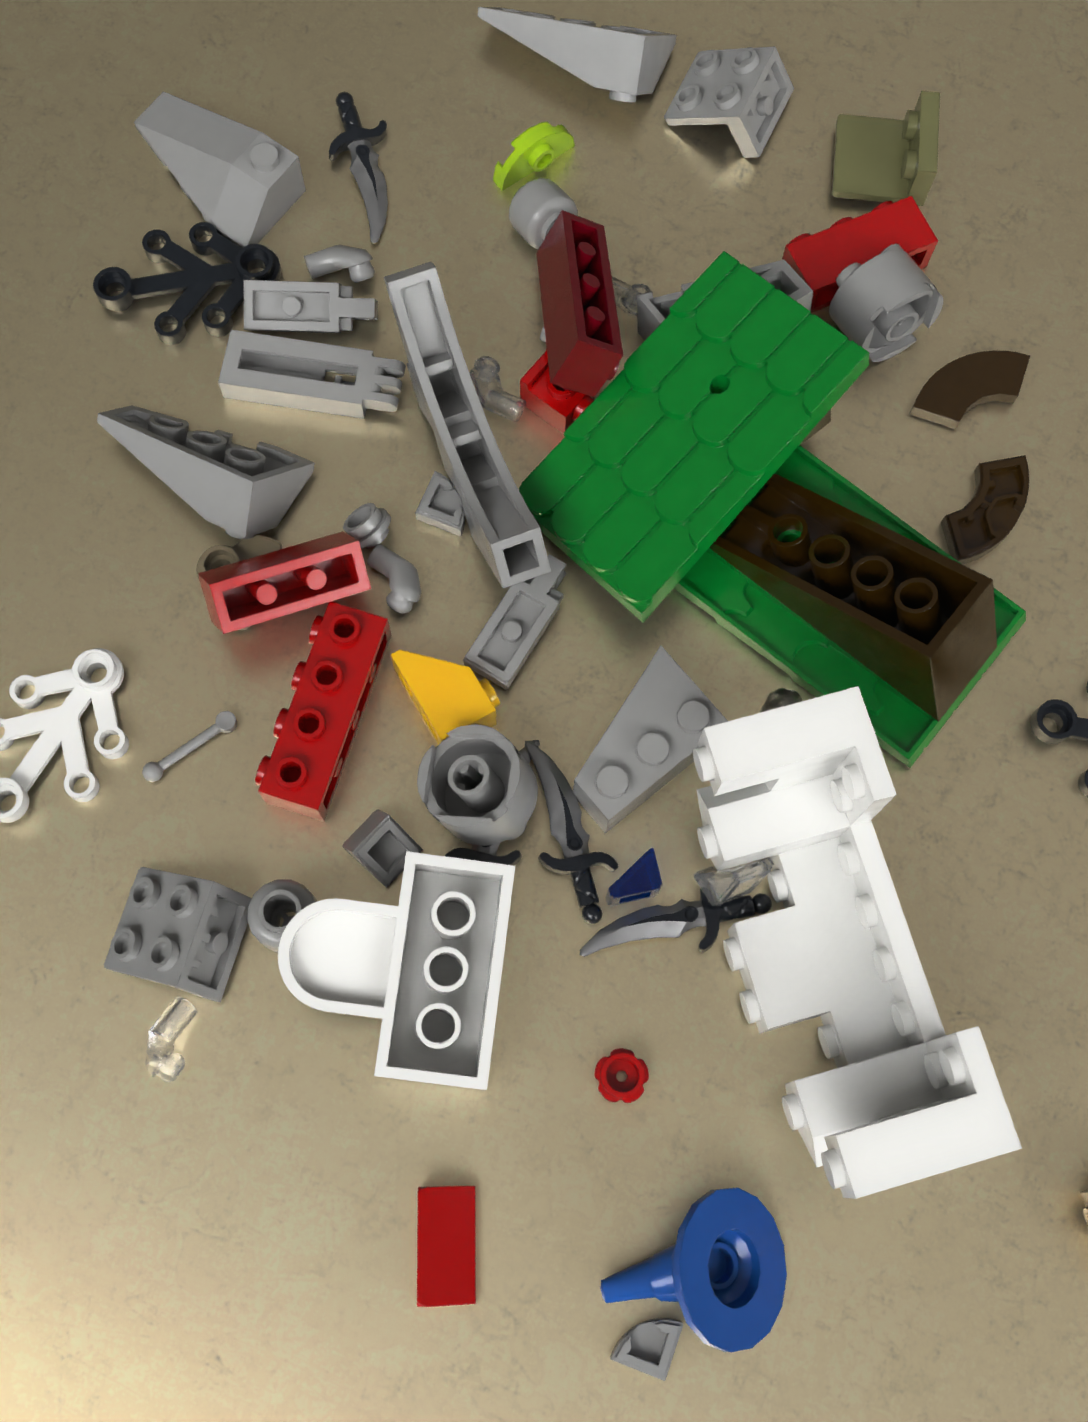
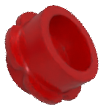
M624 1048L611 1051L610 1056L602 1057L595 1068V1078L600 1083L598 1090L610 1102L623 1100L625 1103H631L637 1100L643 1094V1084L649 1078L645 1062L642 1059H637L633 1051ZM619 1071H624L627 1075L626 1080L623 1082L618 1081L616 1078V1074Z

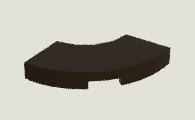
M993 350L960 357L942 367L927 381L917 396L909 415L956 429L963 415L977 405L993 401L1013 404L1019 395L1030 355Z
M1026 455L979 463L974 470L976 488L971 501L963 509L946 515L941 521L950 556L962 565L988 554L1007 537L1015 526L1021 512L1024 510L1029 491V469Z

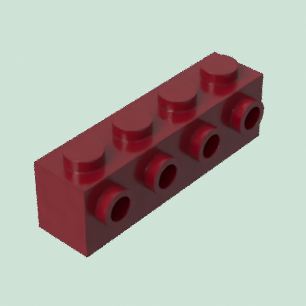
M562 210L536 253L550 383L568 391H576L595 397L606 380L609 381L615 376L620 360L623 357L605 229L601 224Z

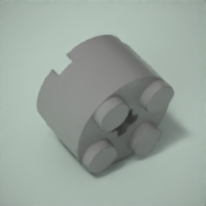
M893 244L863 265L853 263L838 275L836 283L839 289L831 301L829 314L842 333L848 337V340H853L867 350L872 362H880L894 357L917 341L912 333L922 323L929 329L939 316L944 300L935 285L899 244Z
M477 724L464 725L446 733L449 737L443 740L437 747L432 745L429 748L418 770V792L429 812L456 838L472 845H493L521 836L535 809L538 796L537 780L530 764L510 740L492 727Z

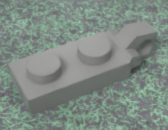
M244 280V330L341 333V331H353V320H378V301L375 298H353L352 286H342V284L335 282Z
M550 554L548 555L551 572L510 586L463 659L465 666L470 667L473 671L505 690H508L556 615L564 597V594L559 592L557 588L566 575L564 571L566 563Z

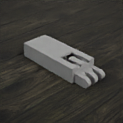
M231 330L218 384L223 398L365 419L367 409L395 412L397 410L399 399L394 395L401 392L402 381L398 378L404 376L406 365L399 360L375 357L372 350ZM326 372L356 376L355 382L343 381L342 376L338 375L335 376L334 382L324 380Z

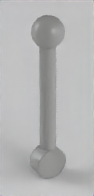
M229 711L220 712L216 717L214 725L159 762L147 763L142 770L143 777L150 782L158 781L165 769L220 732H233L237 727L235 715Z

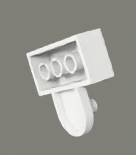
M406 851L398 906L338 898L325 899L306 906L290 920L282 933L278 947V965L281 977L288 990L299 1001L311 1008L331 1013L382 1019L374 1076L487 1090L515 866Z

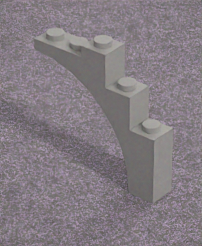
M428 262L383 277L408 359L407 368L419 408L433 428L445 472L460 495L471 537L503 589L551 572L540 526L527 507L510 474L473 385L446 304L436 266L432 262Z

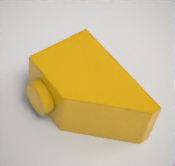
M400 649L391 654L397 676L438 745L449 737L446 733L457 727L474 724L489 727L497 725L495 707L500 705L498 696L490 682L486 678L478 681L470 667Z

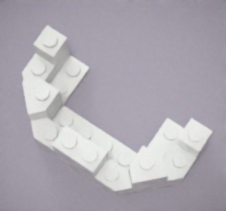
M859 687L849 688L705 727L698 741L699 747L693 749L694 763L700 780L702 782L710 781L711 786L697 789L702 827L697 828L702 852L706 859L711 858L717 871L770 857L772 871L767 873L770 891L774 900L777 903L783 901L785 907L782 910L734 923L727 930L729 939L723 940L725 955L731 970H740L746 991L739 993L741 1006L749 1024L756 1022L759 1034L821 1017L823 1026L818 1027L819 1041L827 1059L834 1058L837 1068L786 1083L787 1095L782 1097V1104L790 1128L792 1130L798 1129L816 1167L823 1166L833 1189L840 1188L843 1198L857 1199L1022 1149L979 1026L946 1035L871 821L897 794Z

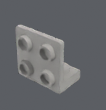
M775 46L700 51L697 53L665 113L664 119L669 126L727 124L743 157L757 158L760 157L794 90V86Z
M141 867L130 889L129 897L111 941L104 967L118 973L169 985L208 1000L221 1002L248 924V905L252 898L215 881Z

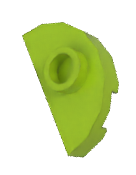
M541 122L528 128L511 142L515 150L506 159L504 165L499 161L497 162L493 181L503 191L532 172L544 170L556 157L575 146L573 136L562 124L551 126L549 122Z

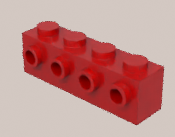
M329 602L324 616L317 615L314 619L309 634V644L313 645L307 662L300 661L295 669L291 683V689L295 691L289 709L282 708L278 714L273 731V736L278 739L271 757L265 755L262 758L256 773L255 784L260 786L258 793L266 804L325 821L392 636L387 618L335 602Z

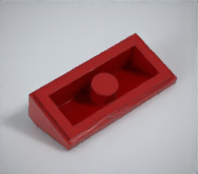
M475 1186L418 1187L417 1307L476 1304Z

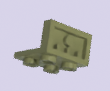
M921 91L915 109L907 110L904 120L840 114L836 121L832 195L836 198L876 202H897L912 196L917 206H923L937 174L940 93Z

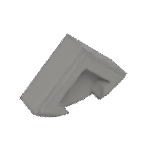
M435 471L415 512L416 519L461 537L465 526V512L460 495L447 477Z
M656 1318L641 1322L629 1329L620 1338L611 1353L610 1359L665 1381L684 1323L669 1318Z

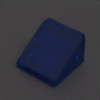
M650 848L608 888L606 894L607 905L615 906L657 896L663 884L653 848Z

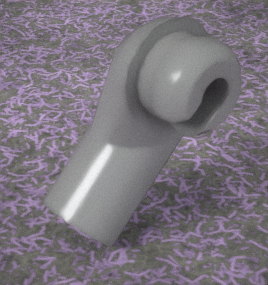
M335 245L304 256L312 279L348 268L351 280L357 283L372 278L375 273L370 262L373 258L365 249Z
M378 544L371 552L367 565L389 578V586L392 591L386 597L388 606L398 613H408L411 611L413 603L418 602L421 596L418 571L412 563L382 544Z

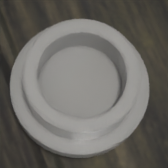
M367 503L349 515L343 525V529L347 534L359 540L361 548L371 549L387 537L391 516L384 508H377L375 504Z

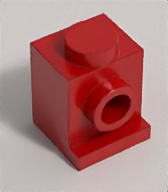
M547 350L520 379V403L562 434L595 400V397L576 391H568L550 383Z

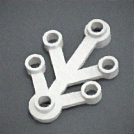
M102 648L84 651L76 658L72 669L38 677L21 675L12 681L9 688L10 697L24 709L38 707L46 695L71 692L59 707L8 719L0 718V727L5 729L4 735L0 739V751L8 749L15 739L41 733L10 778H0V822H14L26 813L29 806L28 791L61 744L67 771L64 779L66 793L78 802H88L96 797L100 784L97 777L89 771L80 717L91 701L98 725V731L94 736L95 748L108 759H118L127 752L129 739L119 728L113 693L120 687L123 681L124 668L119 658L113 652ZM99 668L107 670L104 679L99 682L91 681V675L95 670ZM27 685H34V694L27 699H21V690ZM119 735V743L115 748L104 749L103 744L108 736ZM83 777L89 778V787L84 792H74V784L78 779ZM9 795H15V806L8 811H2L1 803L3 799Z

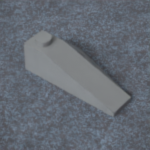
M478 7L479 18L594 88L610 90L609 99L616 101L636 102L637 95L652 94L676 43L677 35L628 26L602 25L601 27H596L594 21L569 18L555 20V16L502 7Z
M163 91L134 121L136 129L162 164L168 167L179 182L182 191L188 199L191 198L202 213L205 222L212 224L218 234L241 248L250 244H258L306 191L299 156L258 130Z
M133 405L98 413L97 423L206 521L224 528L225 532L234 538L251 539L256 534L277 527L314 471V462L280 447L264 442H259L256 450L232 443V433L216 430L214 433L209 431H188L189 423L186 420Z

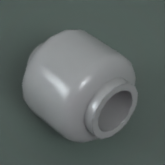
M537 178L527 182L518 189L509 207V220L513 228L524 240L539 250L560 212L564 210L578 216V210L574 201L556 183L548 178Z
M277 879L264 884L253 895L248 905L247 921L251 933L266 948L278 953L282 933L290 920L295 916H288L286 913L294 912L297 914L306 906L317 902L316 898L303 884L291 879ZM281 917L284 919L282 927H280Z

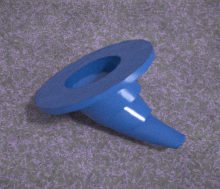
M740 1188L710 1190L691 1205L679 1227L676 1243L655 1253L652 1257L601 1280L602 1298L605 1303L647 1298L679 1302L686 1323L704 1344L730 1353L751 1349L770 1333L782 1308L787 1279L784 1244L774 1217L758 1197Z

